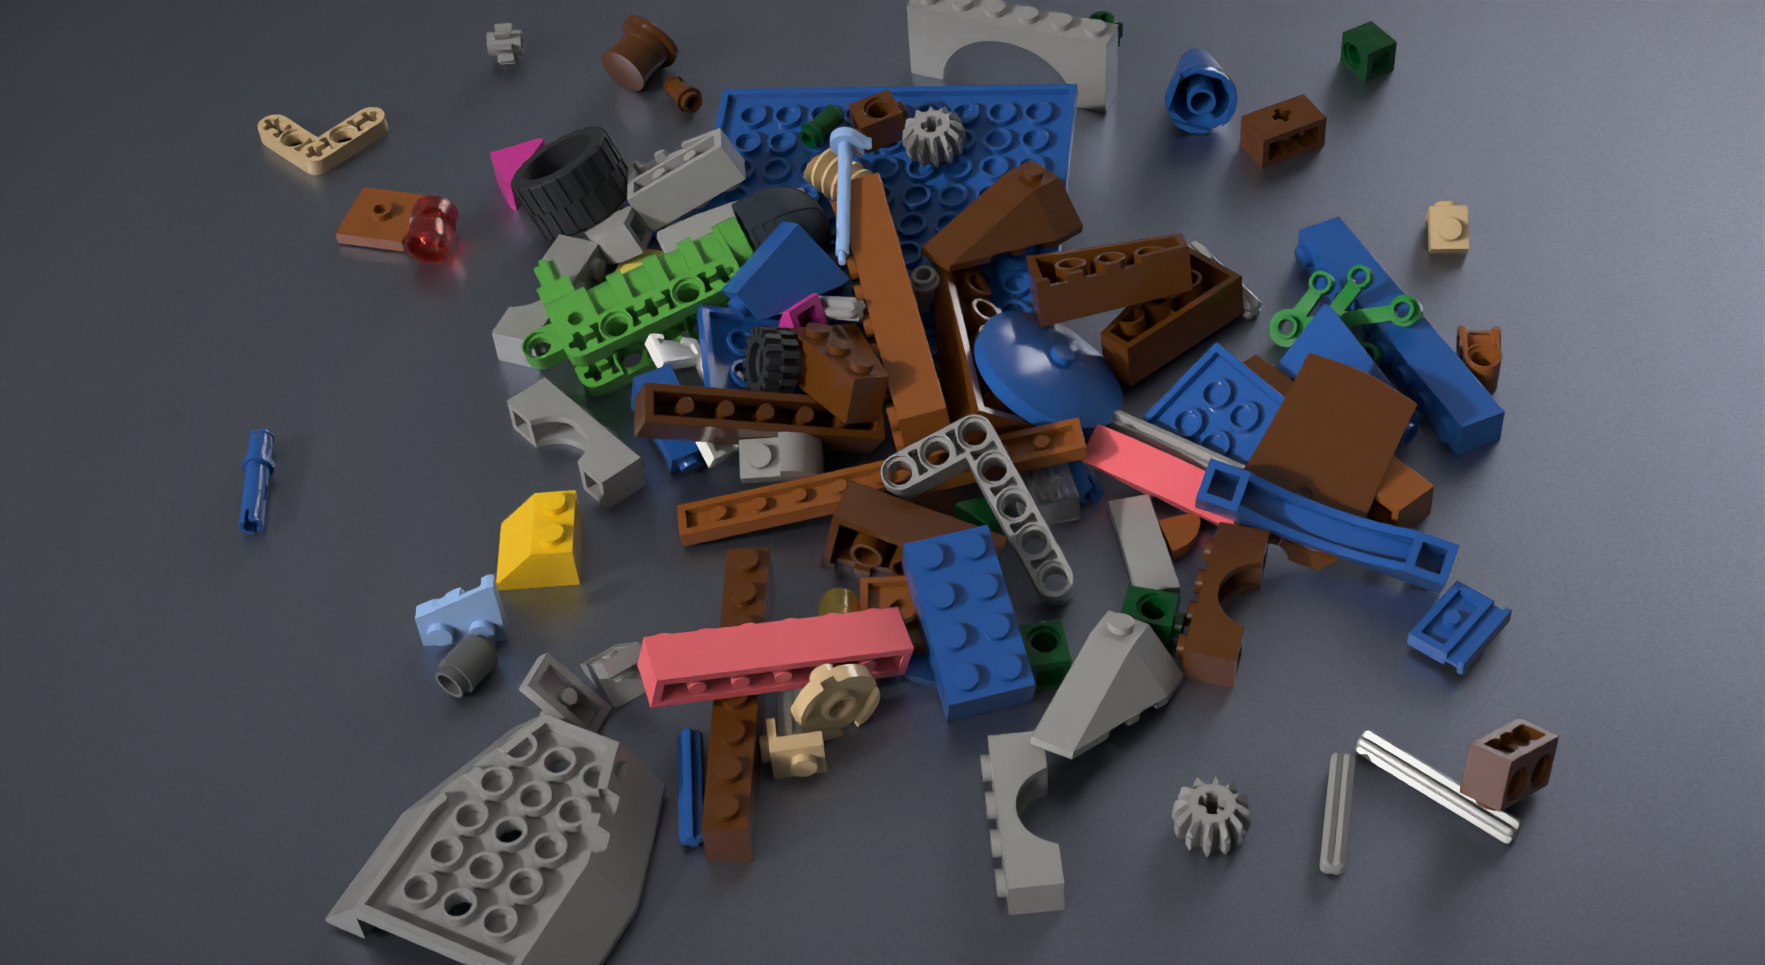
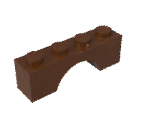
M1219 522L1215 538H1207L1203 562L1208 563L1206 570L1199 568L1197 572L1194 593L1199 594L1197 602L1189 601L1185 626L1190 628L1188 634L1180 633L1176 648V659L1183 660L1182 672L1184 679L1234 688L1243 656L1245 627L1229 618L1221 607L1235 595L1260 590L1268 560L1270 531Z

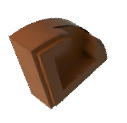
M1190 512L1158 521L1172 560L1186 555L1200 534V516Z

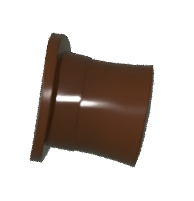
M629 15L623 24V36L602 55V63L607 73L618 84L632 91H640L657 68L669 67L677 60L679 51L675 42L659 27L640 16Z

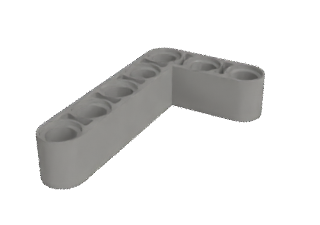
M976 414L965 416L898 451L884 461L880 474L887 492L892 496L906 500L912 499L970 469L1039 597L1045 603L1057 606L1065 604L1071 599L1075 589L1071 567L987 418ZM974 431H981L987 437L980 445L973 446L965 442L967 435ZM943 450L949 453V458L944 464L932 465L928 462L929 456L934 451ZM1000 466L1007 471L1001 480L994 482L984 477L989 468ZM899 470H908L912 472V477L906 484L896 485L891 482L893 474ZM1012 502H1020L1026 506V510L1020 517L1011 518L1004 514L1005 507ZM1032 538H1040L1047 543L1045 549L1039 554H1029L1023 547ZM1060 574L1064 576L1067 580L1066 585L1059 591L1046 589L1043 583L1049 575Z

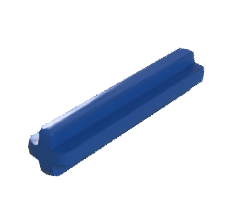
M689 727L684 728L682 733L677 736L678 822L680 843L695 848L699 847L703 841L701 828L705 795L704 747L701 731L692 730Z

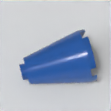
M1200 48L1190 49L1181 56L1165 95L1167 112L1178 128L1189 133L1206 134L1212 132L1211 129L1221 124L1224 126L1236 111L1237 91L1235 85L1209 52Z

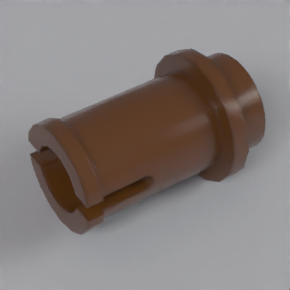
M673 75L664 83V92L676 101L680 111L693 113L701 107V92L697 88L685 83L680 76L677 78L676 75Z

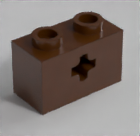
M1302 94L1241 116L1240 145L1261 168H1265L1323 147L1325 144L1327 117Z

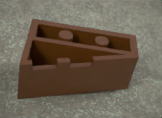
M808 323L806 327L791 328L790 331L794 332V339H797L798 342L796 352H799L800 359L796 360V366H799V373H795L796 385L845 424L880 421L889 375L857 324L824 325Z

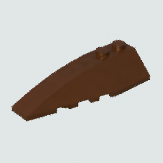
M936 264V271L940 276L939 287L935 290L937 354L950 424L965 416L976 414L987 418L997 435L1036 427L1013 412L993 393L977 367L974 356L975 340L986 322L994 315L1002 313L1000 308H996L989 301L988 298L992 292L978 265L948 272ZM974 431L967 435L965 442L986 438L987 435L981 431Z

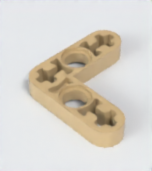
M368 107L358 111L319 137H316L287 117L278 114L264 117L257 125L261 141L266 147L311 175H321L329 172L383 137L388 131L385 113L377 107ZM344 139H351L347 142L337 143ZM299 142L302 143V144H300V145H298V146L290 147V145H292V144H294V143H299Z

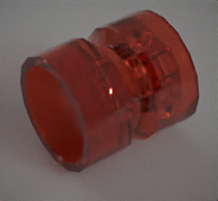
M434 195L419 198L413 204L404 243L405 250L411 258L423 264L434 265L445 262L451 256L459 219L458 210L452 202L446 198Z

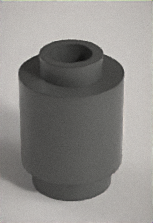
M466 634L439 663V670L435 674L436 681L447 693L454 697L460 698L464 693H471L498 664L499 660L495 644L484 635Z

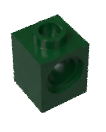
M1369 21L1343 32L1340 61L1364 82H1367L1394 70L1397 42L1375 23Z
M1128 585L1121 613L1149 624L1169 654L1171 653L1174 638H1179L1180 633H1184L1186 613L1179 612L1180 594Z
M1062 619L1019 625L1020 634L1036 684L1034 693L1059 689L1072 666Z

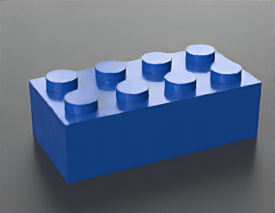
M988 525L903 544L902 566L946 722H953L1031 703L1036 684Z

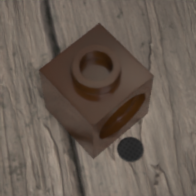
M889 89L848 104L853 129L866 137L872 138V148L869 150L864 149L866 154L902 140V130L905 129L904 123L909 118L903 102H896Z

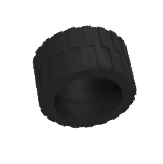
M596 126L585 127L559 137L534 153L515 172L511 181V188L544 238L556 239L559 234L565 236L575 235L594 226L599 221L608 217L609 214L618 209L627 200L628 166L605 129Z

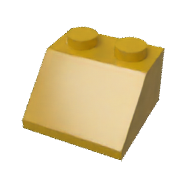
M576 490L534 493L501 523L496 579L499 591L580 585L583 519Z

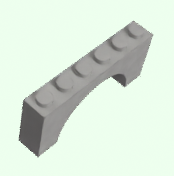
M910 0L907 5L911 73L943 80L956 60V51L975 42L998 41L1013 44L1035 53L1047 61L1061 75L1066 84H1077V108L1107 113L1117 94L1118 24L1104 22L1099 19L1072 16L1067 13L1036 9L1032 6L1005 3L1000 0Z

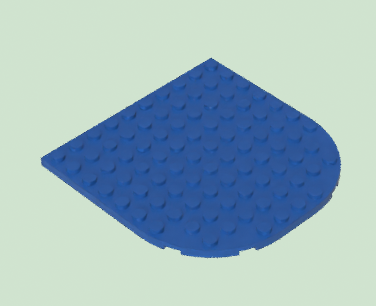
M1077 84L723 89L714 130L721 128L745 160L746 179L736 189L729 192L724 191L712 198L703 208L696 209L695 215L739 201L765 188L775 186L803 188L805 193L818 202L828 218L831 230L828 256L849 277V280L844 285L819 296L855 297L852 282L859 281V279L851 280L847 263L839 265L838 257L835 254L836 221L830 202L832 200L816 190L804 177V171L812 158L830 148L831 133L825 138L826 142L822 147L810 149L800 140L799 132L805 122H811L829 104L836 106L844 116V122L837 128H853L848 104L889 89L896 102H903L909 118L915 117L916 110L921 112L928 111L930 105L937 111L946 106L948 112H957L958 117L961 119L962 127L965 128L966 139L965 144H963L962 155L954 156L952 164L945 161L940 162L938 168L933 163H929L922 168L918 161H911L902 140L867 154L864 150L862 158L853 154L854 161L861 163L864 169L870 170L872 174L879 172L880 179L884 183V193L909 278L913 270L922 265L930 266L936 270V263L921 254L922 247L1008 171L1032 160L1059 176L1066 192H1068L1078 101ZM1041 244L1026 247L1025 254L1018 256L1005 252L993 255L989 263L978 265L992 292L988 298L989 301L996 308H1000L1002 312L1024 311L1036 314L1031 301L1026 256L1061 251L1062 244L1047 249ZM913 291L914 297H915V300H916V304H917L916 293ZM929 302L930 314L923 313L919 309L918 311L937 377H940L935 311L932 302ZM827 319L828 325L857 324L866 340L874 339V337L867 339L862 319L859 321Z

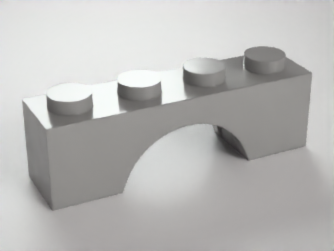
M559 234L543 257L546 262L552 259L555 261L562 277L568 275L575 290L583 286L586 291L593 288L597 281L603 278L605 273V261L602 259L599 245L593 241ZM541 299L532 304L509 307L492 331L498 360L531 367L522 352V342L531 332L551 323ZM548 343L538 344L532 350L531 355L543 356L550 350L551 345Z
M544 377L507 400L513 428L536 448L551 444H568L584 451L578 460L583 488L607 510L646 485L643 472L645 462L639 451L632 446H626L620 441L611 427H604L595 420V417L587 407L577 405L563 387L559 386L557 388Z
M1034 731L989 735L988 754L980 755L983 782L991 781L993 790L985 792L987 819H996L998 828L990 830L992 857H1001L1003 868L995 869L997 897H1007L1009 915L1065 910V881L1059 843L1043 840L1033 835L1023 826L1019 819L1029 804L1048 794L1045 749L1030 744Z

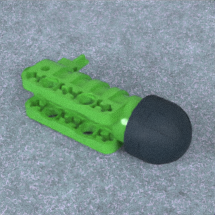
M786 186L765 188L732 203L734 216L711 226L710 233L693 241L690 237L675 243L676 249L659 257L655 253L640 260L642 265L621 274L620 270H617L605 276L606 282L587 291L584 286L575 290L568 275L562 277L553 259L546 262L545 258L538 261L539 266L534 268V272L541 285L536 290L551 323L528 334L522 342V352L531 367L541 370L569 359L584 390L591 396L600 397L632 383L633 377L657 369L645 346L649 334H664V340L669 339L670 341L680 342L683 337L681 332L685 331L688 338L696 339L700 345L699 334L693 332V327L698 323L697 312L701 304L729 308L727 303L730 299L721 289L782 221L800 224L828 255L831 243V230L824 210L814 198L799 189ZM548 343L551 345L550 350L545 355L540 357L531 355L532 350L538 344ZM634 353L642 355V360L636 366L626 367L623 365V361L627 356ZM613 364L616 365L619 371L616 374H614L611 365ZM600 372L602 379L595 382L593 375Z

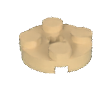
M823 664L811 672L810 682L801 690L795 702L791 705L790 712L804 733L822 731L823 741L832 740L845 735L841 728L853 721L858 727L873 714L881 698L880 690L876 685L875 678L866 665L844 664L833 667L831 664Z

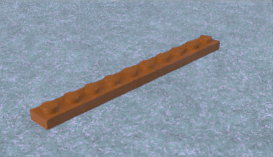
M1079 417L998 435L1018 473L1088 458ZM986 438L968 441L966 443L969 445L976 446L983 443ZM943 450L934 451L929 456L928 462L932 465L944 464L949 458V453ZM885 460L677 505L680 539L683 546L834 514L848 480L871 486L875 490L889 494L880 474L881 466ZM994 466L986 471L984 477L987 480L1004 477L1007 471L1000 466ZM967 469L922 494L976 483V480L970 469ZM899 470L893 474L891 482L896 485L906 484L912 477V472Z

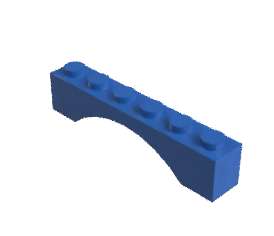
M1210 458L1195 501V508L1252 528L1268 530L1270 534L1439 594L1446 586L1460 546L1418 530L1376 522L1328 507L1281 488L1252 472Z

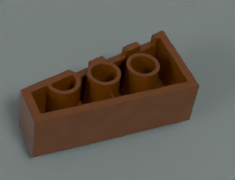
M1182 233L1026 256L1031 301L1041 328L1155 299L1175 298L1184 292L1193 290L1189 245Z
M1189 247L1192 291L1184 292L1175 298H1160L1127 306L1100 333L1103 358L1113 370L1116 378L1132 386L1244 313L1242 276Z
M848 480L832 517L820 567L835 569L838 563L853 566L855 574L871 576L872 571L893 574L894 576H905L902 566L903 544L978 526L956 519L951 515L917 505L910 500L900 499L875 490L871 486ZM990 530L998 560H1000L1008 537Z

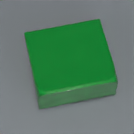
M983 496L958 502L954 506L956 519L978 527L988 525L989 529L995 533H999L1002 530L990 505ZM1004 510L1005 515L1013 518V515Z

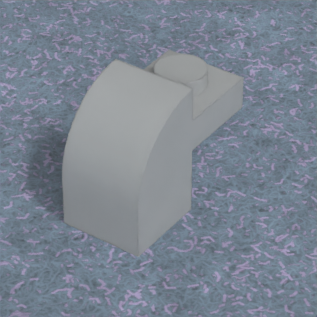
M624 203L609 214L608 217L584 230L589 240L599 245L602 259L607 264L621 263L644 253L653 235L650 228L632 206L626 207Z
M778 432V437L739 440L740 480L742 484L774 481L786 482L825 473L823 444L815 436L800 432Z

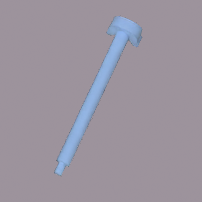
M851 127L837 128L830 135V148L838 155L835 254L838 257L839 265H845L846 257L849 256L851 164L853 163V154L862 158L864 156V149L869 150L872 148V138L866 137Z

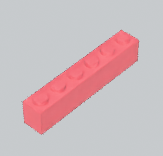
M898 607L870 608L859 612L829 613L817 617L787 618L782 621L758 624L745 623L740 626L716 629L702 628L697 631L675 634L659 633L643 638L637 665L650 708L801 689L810 682L811 672L823 664H831L833 667L844 664L866 665L875 679L905 675L914 647Z

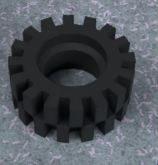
M755 326V328L751 329V335H748L746 339L748 347H744L743 352L746 355V360H743V367L746 368V372L743 374L744 381H747L745 385L746 390L793 394L792 386L797 384L795 373H799V366H796V360L800 359L799 352H796L798 342L797 339H794L795 334L793 331H790L791 328Z

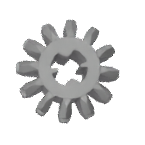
M930 105L928 111L921 112L916 110L914 118L906 119L905 129L902 130V141L911 161H918L922 168L929 163H933L938 168L940 162L945 161L952 164L954 156L962 155L966 134L957 112H948L946 106L937 111Z
M1217 776L1214 777L1211 784H1205L1197 777L1193 783V788L1182 786L1181 791L1178 793V800L1172 805V818L1174 819L1176 837L1186 839L1185 844L1188 851L1199 846L1203 847L1206 857L1209 856L1212 849H1219L1224 855H1227L1231 845L1242 846V842L1245 840V833L1251 827L1252 815L1249 810L1247 794H1237L1235 782L1225 786L1220 785Z

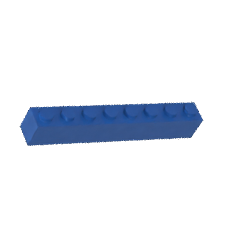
M1340 217L1299 230L1298 246L1295 248L1296 261L1310 275L1316 271H1325L1334 277L1336 282L1335 289L1331 294L1327 295L1332 302L1348 283V271L1355 265H1364L1371 269L1374 274V282L1371 287L1359 294L1347 311L1390 305L1394 298L1405 295ZM1359 271L1356 274V284H1362L1366 280L1367 274L1365 271ZM1327 277L1318 279L1316 285L1318 290L1326 288L1328 284ZM1402 304L1398 308L1397 312L1400 318L1406 317L1409 314L1410 307L1408 304ZM1424 316L1417 326L1409 329L1401 328L1392 321L1353 327L1356 336L1364 340L1365 343H1371L1381 350L1382 358L1379 364L1384 365L1390 372L1397 387L1400 390H1404L1412 401L1417 403L1416 409L1419 414L1425 416L1436 429L1440 440L1447 442L1457 456L1500 440L1505 411Z

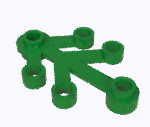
M1355 265L1348 271V283L1330 304L1348 328L1392 321L1401 328L1409 329L1417 326L1424 314L1422 304L1409 295H1400L1394 298L1390 305L1347 311L1359 294L1371 287L1374 282L1372 270L1364 265ZM1325 271L1314 272L1309 279L1310 288L1294 309H1282L1272 317L1269 333L1276 344L1290 348L1314 318V316H1308L1322 296L1331 294L1335 289L1336 282L1331 274ZM1359 271H1365L1367 274L1366 280L1362 284H1356L1355 276ZM1327 277L1328 284L1326 288L1318 290L1316 286L1318 279ZM1402 304H1408L1410 307L1409 314L1406 317L1400 318L1397 312L1398 308ZM1287 321H1292L1293 330L1285 335L1282 331L1283 324ZM1354 334L1365 350L1373 349V360L1378 365L1382 358L1381 350L1371 343H1365Z

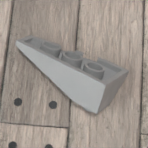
M1108 610L1088 636L1032 734L1030 744L1069 759H1074L1108 739L1109 731L1120 724L1125 723L1130 726L1139 720L1142 711L1149 707L1157 710L1167 704L1182 683L1184 674L1149 624L1135 620L1127 614Z

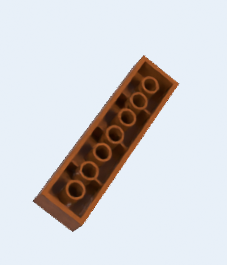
M878 172L851 180L849 242L851 253L846 257V263L851 280L859 279V281L852 282L855 297L857 300H863L866 304L867 309L863 310L864 317L862 318V323L867 339L874 337V339L867 341L889 375L884 398L887 400H884V405L898 452L950 425ZM836 183V184H834V187H835V191H836V195H837V183ZM837 200L830 202L836 221Z

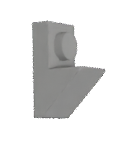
M640 642L615 644L580 664L584 673L614 708H619L646 692L637 665L642 647Z
M548 652L537 658L518 689L542 709L539 716L544 713L597 733L612 707Z

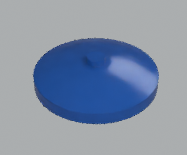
M1007 311L990 318L975 340V361L986 384L1008 408L1035 426L1079 417L1084 439L1091 437L1097 424L1109 428L1110 424L1116 419L1114 411L1122 409L1123 397L1121 387L1109 364L1086 340L1060 323L1041 328L1036 314L1024 311Z

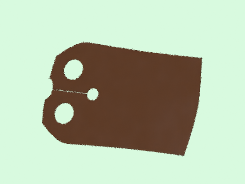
M1308 353L1278 412L1244 470L1252 472L1297 494L1299 488H1309L1312 492V501L1366 518L1417 403L1366 372L1316 354ZM1234 521L1235 525L1246 526L1244 524ZM1270 534L1269 544L1279 545L1288 555V560L1302 566L1318 570L1340 559L1320 551H1311L1303 545Z

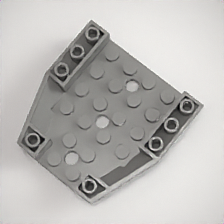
M543 713L513 727L404 811L326 916V922L364 939L373 927L376 926L465 965H603L637 912L666 791L665 784L620 742ZM562 761L571 763L562 772L554 773L548 771L552 764H558ZM514 830L522 832V835L516 841L510 843L499 841L504 833ZM463 902L472 904L470 910L461 916H451L448 914L454 905Z

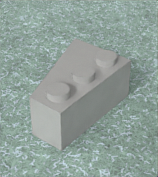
M721 128L682 142L681 146L683 149L668 154L665 149L657 151L654 154L655 159L647 163L640 164L637 159L628 162L627 201L652 232L663 226L669 227L673 225L682 215L693 209L703 208L712 198L724 191L729 192L736 189L746 179L745 160Z

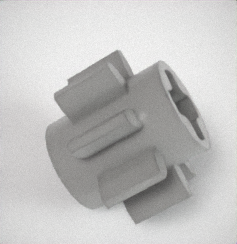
M511 22L494 24L495 32H487L486 35L489 57H498L500 65L516 64V56L524 55L522 30H513Z

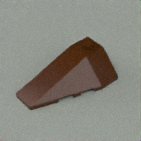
M1029 160L1000 177L922 247L921 254L948 272L989 263L993 255L1005 252L1018 256L1025 254L1026 247L1041 244L1045 249L1056 247L1081 233L1083 225L1060 177L1044 168L1041 164Z

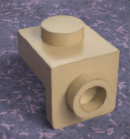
M1440 201L1435 203L1434 206H1429L1425 215V224H1428L1429 254L1468 253V205H1457V202Z
M775 718L766 719L767 735L759 736L762 763L771 762L774 779L794 776L807 777L815 773L827 772L822 731L777 737Z

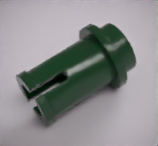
M829 104L811 122H805L799 132L802 143L810 149L822 147L826 142L825 138L844 122L842 112L836 106Z

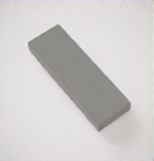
M1149 494L1108 501V512L1132 586L1180 594V584Z

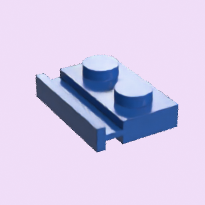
M1457 580L1409 632L1407 644L1443 665L1449 663L1457 668L1456 672L1463 675L1510 622L1512 610L1507 607L1504 610L1494 605V600Z

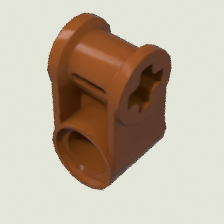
M1458 326L1456 355L1490 395L1494 394L1497 390L1502 360L1500 327L1493 326L1491 330H1467L1466 326Z

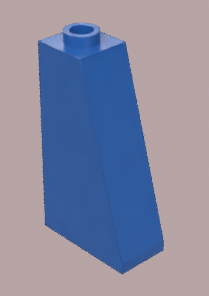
M1326 303L1276 365L1283 375L1294 382L1308 353H1312L1366 372L1395 389L1343 320ZM1414 412L1394 452L1395 454L1402 447L1410 444L1417 434L1421 421Z

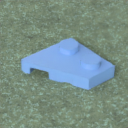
M494 574L482 577L481 585L468 592L459 587L446 593L440 599H432L416 606L415 621L423 646L458 644L466 634H474L476 636L481 634L491 641L508 640L509 626Z

